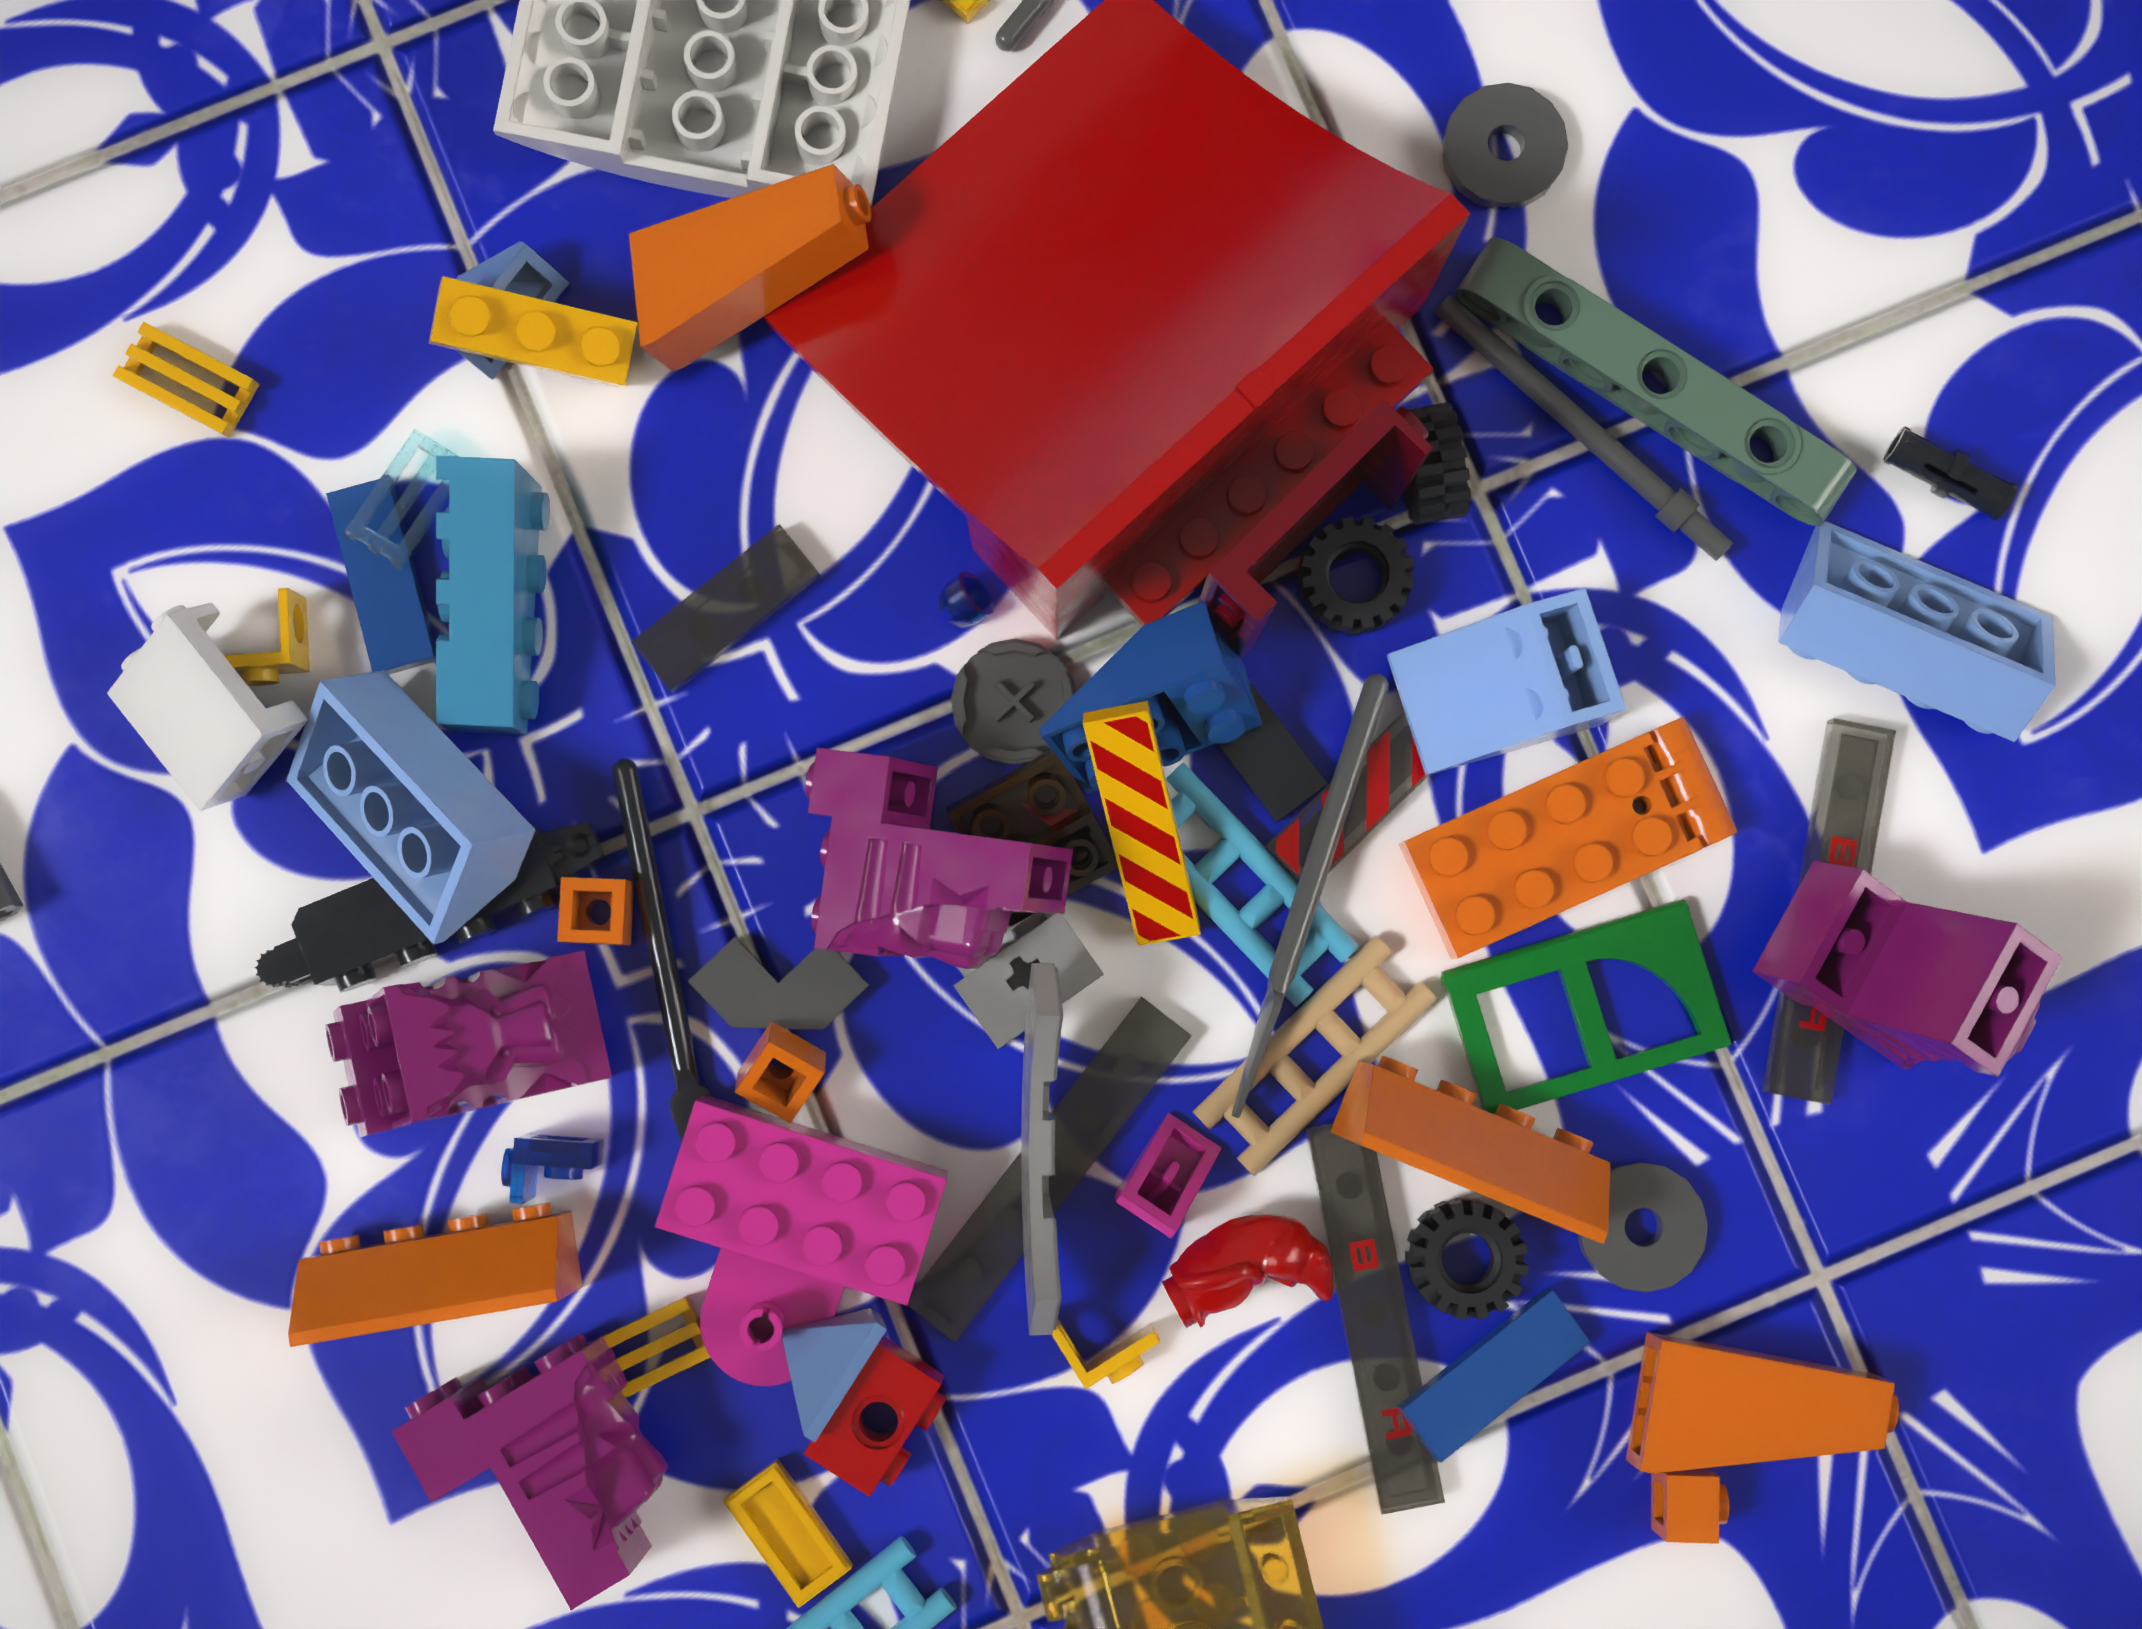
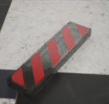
M1405 711L1393 720L1370 744L1329 872L1429 776L1425 775ZM1331 782L1264 846L1298 882Z

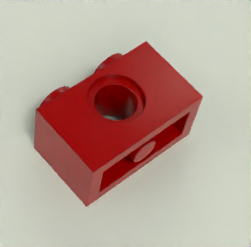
M883 1335L816 1442L811 1441L803 1454L868 1497L871 1496L880 1481L891 1487L911 1455L909 1451L902 1447L915 1425L925 1432L927 1431L947 1398L937 1392L942 1384L944 1374ZM873 1402L887 1403L895 1410L898 1417V1425L886 1433L875 1432L865 1424L863 1409Z

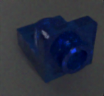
M533 1133L515 1137L514 1147L506 1148L501 1168L502 1185L510 1187V1203L524 1204L535 1199L538 1166H544L545 1178L583 1179L584 1169L591 1170L603 1164L604 1138Z

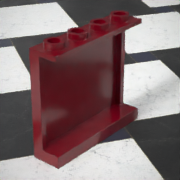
M1383 400L1208 572L1199 602H1206L1240 658L1257 642L1277 603L1260 584L1361 484L1389 510L1397 504L1433 449L1425 440L1428 437L1425 426L1409 410L1403 407L1395 410L1388 402Z

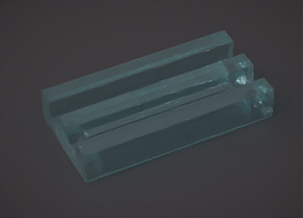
M414 428L346 528L345 536L355 542L359 540L366 544L369 551L377 556L379 554L384 555L390 559L392 565L401 570L436 518V512H440L449 498V480L441 481L398 546L389 541V539L436 471V456L458 455ZM418 449L423 450L429 456L377 533L366 527Z

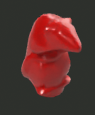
M1279 1214L1243 1216L1230 1219L1214 1228L1206 1235L1196 1239L1185 1249L1179 1259L1169 1267L1172 1276L1162 1281L1171 1302L1186 1328L1197 1322L1201 1328L1205 1325L1208 1315L1236 1308L1250 1295L1254 1287L1262 1286L1265 1278L1291 1288L1296 1286L1297 1283L1304 1284L1324 1302L1329 1301L1333 1294L1332 1261L1325 1244L1312 1236L1306 1226L1297 1218Z

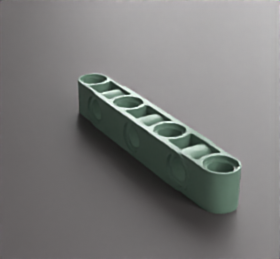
M1495 237L1489 239L1455 290L1458 300L1472 313L1729 479L1741 484L1800 522L1811 526H1822L1857 471L1855 465L1848 457L1792 422L1784 414L1582 285L1565 277L1507 240ZM1548 303L1555 306L1562 316V324L1548 325L1543 323L1535 312V305ZM1653 370L1663 376L1667 383V393L1656 394L1651 392L1642 380V371ZM1750 438H1760L1770 445L1773 455L1771 463H1764L1753 456L1750 450Z

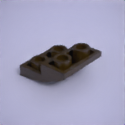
M1052 750L946 807L947 814L959 834L1073 849L1067 896L1118 868L1115 852L1075 778ZM1021 804L1030 805L1035 813L1042 816L1055 815L1062 808L1077 809L1078 811L1049 826ZM1014 911L1011 913L1008 925L1011 927L1034 913Z

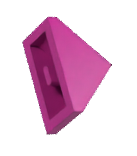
M1168 1112L1114 1194L1115 1201L1169 1238H1172L1222 1148Z

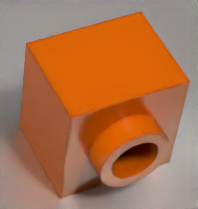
M561 877L557 942L631 946L634 882L626 879ZM606 901L611 907V917L606 923L597 925L591 918V909L595 903Z
M771 1021L738 1070L735 1093L791 1124L825 1073L826 1052ZM775 1058L789 1067L784 1069L777 1068L771 1063V1060Z
M1708 1468L1651 1474V1529L1666 1542L1719 1544V1524H1726L1729 1517L1728 1491L1724 1484H1720V1476Z

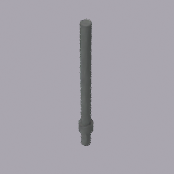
M1450 294L1441 303L1434 313L1656 508L1659 512L1655 517L1673 533L1677 529L1681 530L1715 561L1731 547L1733 542L1696 510L1700 505L1682 488L1675 492L1454 296Z

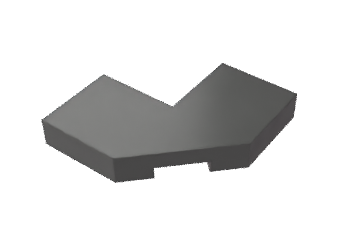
M737 937L728 942L688 980L694 989L731 1028H767L772 1021L784 1029L824 1030L870 986L838 951L816 948L779 982Z

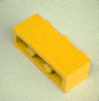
M442 276L428 344L621 387L626 384L638 322Z

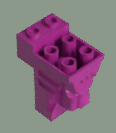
M817 748L815 762L809 767L805 782L806 795L810 800L808 813L831 816L832 819L830 830L826 832L820 850L821 864L825 870L822 892L814 903L811 915L812 929L816 933L814 948L871 956L904 957L906 955L912 958L934 957L955 967L979 969L986 957H992L999 952L1012 912L1065 913L1073 849L930 830L938 767L888 756Z
M1814 860L1752 972L1795 1002L1814 1007L1902 1069L1910 1070L1913 1065L1923 1061L1936 1062L1940 1059L1946 1061L1959 1060L1975 1072L1998 1077L2006 1062L2015 1053H2020L2036 1024L2035 1015L2040 1006V999L2063 957L2018 923L1907 902L1863 869Z
M584 951L549 957L546 960L497 970L479 971L461 980H457L455 976L445 977L427 987H423L420 982L383 987L365 1001L339 1006L333 1011L335 1022L325 1025L332 1061L344 1062L348 1086L339 1088L343 1118L347 1126L357 1124L359 1137L599 1082L612 1077Z
M583 1332L536 1360L535 1364L540 1372L534 1376L531 1375L527 1366L494 1384L489 1389L482 1377L464 1388L459 1379L455 1377L405 1407L410 1420L391 1431L431 1503L491 1468L570 1610L630 1576L651 1549L652 1545L640 1526L642 1521L637 1511L661 1486L663 1481L662 1475L668 1469V1463L662 1454L640 1431L639 1416L620 1391L628 1384L612 1347L609 1348L603 1338L606 1333L593 1340L590 1344Z

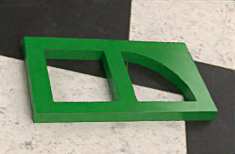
M1684 899L1441 971L1440 981L1446 990L1482 1110L1494 1115L1499 1104L1515 1110L1523 1109L1732 1045L1689 912V906ZM1596 959H1613L1628 962L1649 971L1663 981L1679 998L1687 1010L1697 1034L1616 1058L1586 962ZM1558 970L1588 1067L1506 1092L1476 995Z

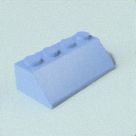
M1827 521L1822 526L1814 528L1781 610L1778 643L1787 646L1792 652L1802 658L1809 660L1818 659L1840 668L1861 683L1869 685L1878 684L1904 695L1918 707L1937 709L1963 720L1975 731L1983 734L1994 733L2015 742L2056 686L2053 616Z
M384 670L320 680L307 717L309 720L304 726L286 781L433 945L444 942L516 879L535 829Z

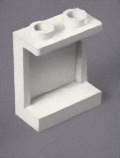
M212 602L186 608L184 605H177L160 614L151 625V629L154 632L141 648L131 653L121 665L122 674L107 692L112 701L200 812L246 796L309 720L293 700L269 708L263 706L206 634L207 630L220 615L219 610Z

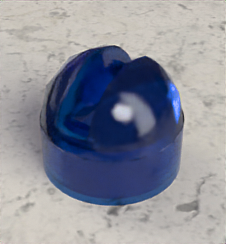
M967 571L960 573L949 581L939 595V611L947 607L953 616L948 623L961 628L971 627L992 614L994 610L993 600L987 588L975 575Z

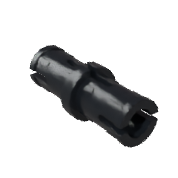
M1906 426L1898 431L1884 455V463L1892 464L1931 485L1930 492L1942 499L1950 495L1990 516L1989 518L1994 521L1999 520L2016 495L2018 490L2016 484L2009 483L1969 462L1970 455L1958 448L1950 452L1910 431L1911 429Z

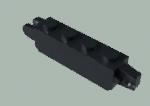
M584 822L551 831H545L533 826L535 833L516 879L448 939L457 936L460 944L467 943L496 931L497 928L494 920L517 911L519 918L525 919L555 907L556 902L553 896L560 894L561 877H575L605 859L603 848L593 825ZM371 878L298 908L291 924L296 938L275 946L273 950H266L265 954H260L261 958L256 960L258 965L254 968L257 969L256 976H259L260 982H265L266 986H285V988H291V986H298V983L305 984L313 980L314 985H337L339 992L342 993L375 981L377 976L374 969L396 960L400 968L409 967L437 955L433 943L374 878Z

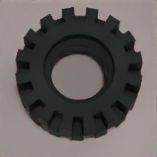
M1447 402L1407 409L1425 426L1428 432V437L1425 440L1433 447L1404 492L1403 502L1405 508H1408L1410 520L1413 521L1414 525L1466 516L1470 508L1468 499H1471V490L1467 483V480H1470V474L1465 462V458H1467L1466 447L1462 445L1463 433L1461 426H1457L1458 417L1455 410L1452 411V405Z
M1455 1198L1453 1202L1447 1203L1442 1201L1435 1204L1433 1211L1429 1214L1424 1212L1417 1219L1420 1222L1415 1232L1410 1230L1407 1241L1410 1242L1409 1252L1405 1251V1263L1409 1265L1410 1273L1408 1275L1412 1284L1428 1303L1444 1314L1448 1313L1458 1319L1467 1320V1317H1475L1480 1320L1488 1318V1313L1495 1309L1502 1312L1509 1306L1506 1301L1512 1295L1518 1297L1523 1289L1519 1285L1522 1275L1526 1277L1528 1275L1529 1265L1524 1263V1254L1529 1253L1526 1242L1522 1241L1518 1234L1521 1232L1515 1222L1505 1216V1213L1478 1200ZM1463 1233H1472L1480 1236L1486 1242L1490 1251L1488 1270L1480 1279L1471 1283L1453 1281L1446 1274L1442 1264V1254L1446 1244L1453 1237Z

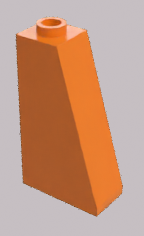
M834 164L629 233L640 347L671 371L684 368L867 251L869 247L865 223L871 221V208L863 188L859 184L853 185Z
M1646 1332L1626 1460L1641 1472L1656 1474L1885 1449L1887 1433L1894 1431L1899 1416V1400L1897 1395L1894 1394L1895 1383L1872 1373Z

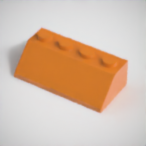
M1382 1055L1378 1066L1358 1060L1330 1133L1604 1244L1609 1224L1610 1162L1590 1154L1594 1142L1560 1128L1556 1129L1553 1138L1531 1130L1536 1118L1502 1104L1498 1105L1494 1115L1473 1106L1477 1096L1476 1093L1441 1079L1437 1090L1431 1089L1414 1081L1418 1069Z
M551 1202L514 1208L512 1209L513 1221L489 1225L487 1213L447 1220L449 1231L424 1235L423 1224H416L383 1231L384 1243L360 1246L359 1235L320 1241L319 1254L300 1259L298 1262L288 1330L289 1345L294 1347L558 1302L583 1287L572 1211L552 1214Z

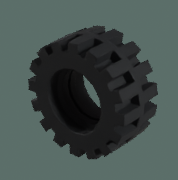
M1353 516L1342 518L1335 524L1331 522L1313 537L1299 563L1297 586L1300 588L1299 597L1302 605L1308 607L1311 612L1309 616L1316 623L1321 621L1327 625V630L1334 633L1342 631L1347 632V636H1358L1363 632H1368L1369 634L1380 629L1401 611L1413 588L1414 578H1412V570L1414 569L1413 557H1408L1406 552L1408 545L1402 537L1397 539L1392 534L1394 530L1386 523L1383 526L1374 523V518L1363 517L1362 520H1353ZM1348 551H1358L1369 555L1377 563L1381 572V585L1378 592L1372 598L1362 602H1350L1341 598L1333 590L1329 581V568L1332 561Z

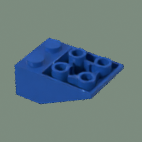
M1202 601L1145 624L1039 730L1043 740L1084 791L1089 794L1099 790L1083 727V713L1148 700L1163 767L1173 765L1183 759L1185 755L1215 743L1221 744L1234 741L1244 732L1261 726L1262 721L1244 663L1206 602Z

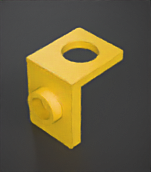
M278 588L280 652L224 655L248 686L276 685L280 683L279 674L310 672L307 599L290 588ZM293 617H294V624H295V633H294V629H293Z
M1059 1319L1057 1320L1056 1330H1053L1052 1334L1085 1389H1088L1106 1376L1111 1384L1125 1379L1143 1366L1144 1361L1140 1355L1161 1342L1156 1329L1150 1323L1086 1364Z

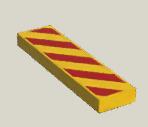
M1148 700L1083 713V727L1137 945L1142 946L1200 935V922Z

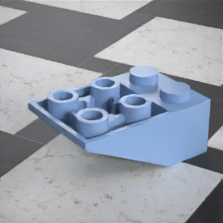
M1586 588L1519 606L1387 655L1426 776L1601 726L1627 710Z

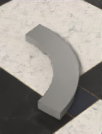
M1055 963L1031 964L1024 1036L1021 1181L1024 1268L1029 1335L1053 1334V1330H1056L1062 1299L1056 1218L1053 1215L1049 1196V1175H1055V1119L1049 1112V1086L1051 1082L1057 1080L1063 1022L1058 968H1055Z

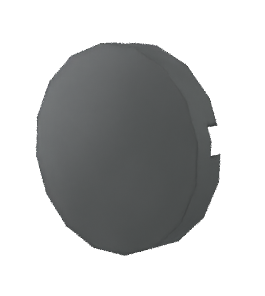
M1016 638L992 642L977 651L978 653L970 657L956 675L951 697L955 726L969 748L988 761L1009 766L1024 765L1050 751L1051 748L1041 737L1039 729L1076 693L1073 677L1065 665L1041 644Z

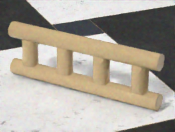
M1374 935L1270 1036L1250 1091L1270 1073L1296 1100L1282 1115L1268 1127L1245 1103L1240 1117L1232 1116L1246 1060L1192 1111L1209 1130L1224 1117L1250 1145L1237 1159L1254 1177L1349 1085L1358 1060L1371 1064L1437 1000L1431 990L1421 981L1405 994L1379 967L1393 952L1378 936ZM1360 985L1387 1011L1361 1038L1334 1012ZM1314 1029L1341 1055L1315 1083L1288 1055Z

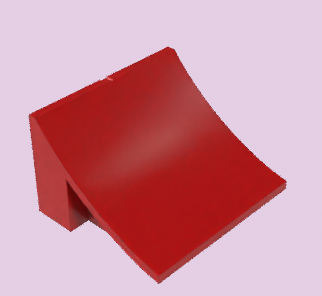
M1104 0L871 208V221L865 223L869 247L867 251L766 314L762 319L875 432L966 515L972 549L1053 637L1058 640L1103 599L1104 586L1142 627L1145 624L1167 616L1206 581L1208 572L1383 400L1395 408L1431 375L1434 368L1398 330L1422 309L1470 212L1452 193L1422 182L1366 154L1287 105L1225 60L1154 0Z

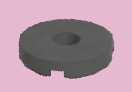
M1509 82L1483 86L1463 98L1449 117L1442 143L1444 169L1457 191L1475 204L1488 208H1493V206L1509 207V209L1521 208L1544 196L1563 170L1568 150L1565 122L1553 103L1533 88ZM1499 133L1514 137L1520 146V156L1509 161L1496 158L1489 150L1488 139Z
M1643 1162L1625 1163L1610 1167L1609 1224L1604 1244L1581 1235L1577 1236L1581 1253L1597 1274L1623 1289L1651 1292L1672 1287L1693 1271L1705 1250L1708 1223L1702 1200L1685 1178L1665 1166ZM1647 1208L1656 1218V1233L1647 1243L1634 1244L1629 1240L1625 1232L1626 1219L1634 1210Z

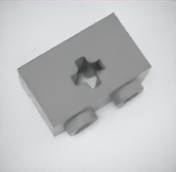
M1044 912L1032 914L1011 930L1017 941L999 954L986 957L979 969L958 967L964 978L953 986L997 1049H1000L1025 1031L1028 989L1021 986L1013 991L1007 982L1015 974L1011 964L1016 959L1022 958L1027 964H1031L1036 960H1039L1040 963H1055V968H1058L1062 1004L1104 975L1069 923L1060 913H1055L1050 918Z

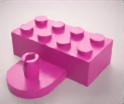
M705 1094L695 1100L655 1228L720 1247L700 1315L703 1343L715 1364L727 1375L745 1384L754 1386L780 1385L791 1381L782 1340L783 1329L835 1317L844 1286L907 1306L947 1182L948 1170L798 1123L791 1122L790 1124L781 1118Z

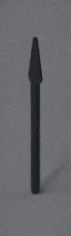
M622 758L614 764L612 774L676 1091L670 1100V1112L682 1142L695 1100L703 1094L713 1097V1094L706 1086L701 1084L638 768L632 760Z

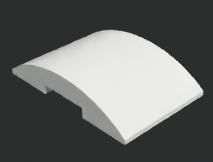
M520 0L493 131L495 135L587 167L653 184L726 198H734L834 164L853 185L859 184L863 188L870 207H872L911 0Z

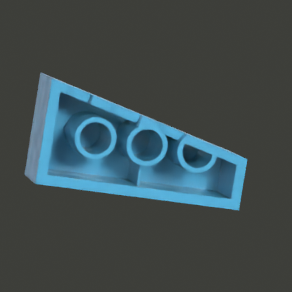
M436 456V480H449V507L446 508L445 512H436V539H442L443 553L449 559V571H443L440 578L436 579V605H438L439 616L442 622H449V635L440 634L436 640V724L456 732L527 735L528 719L536 718L539 707L537 681H530L532 656L540 655L543 641L542 622L540 618H534L535 594L543 593L546 585V560L544 555H538L539 530L546 531L549 526V495L542 492V486L515 459Z

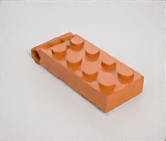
M1683 716L1399 843V847L1450 958L1458 959L1734 835L1738 830ZM1634 799L1642 802L1644 807L1642 814L1634 811L1632 806Z

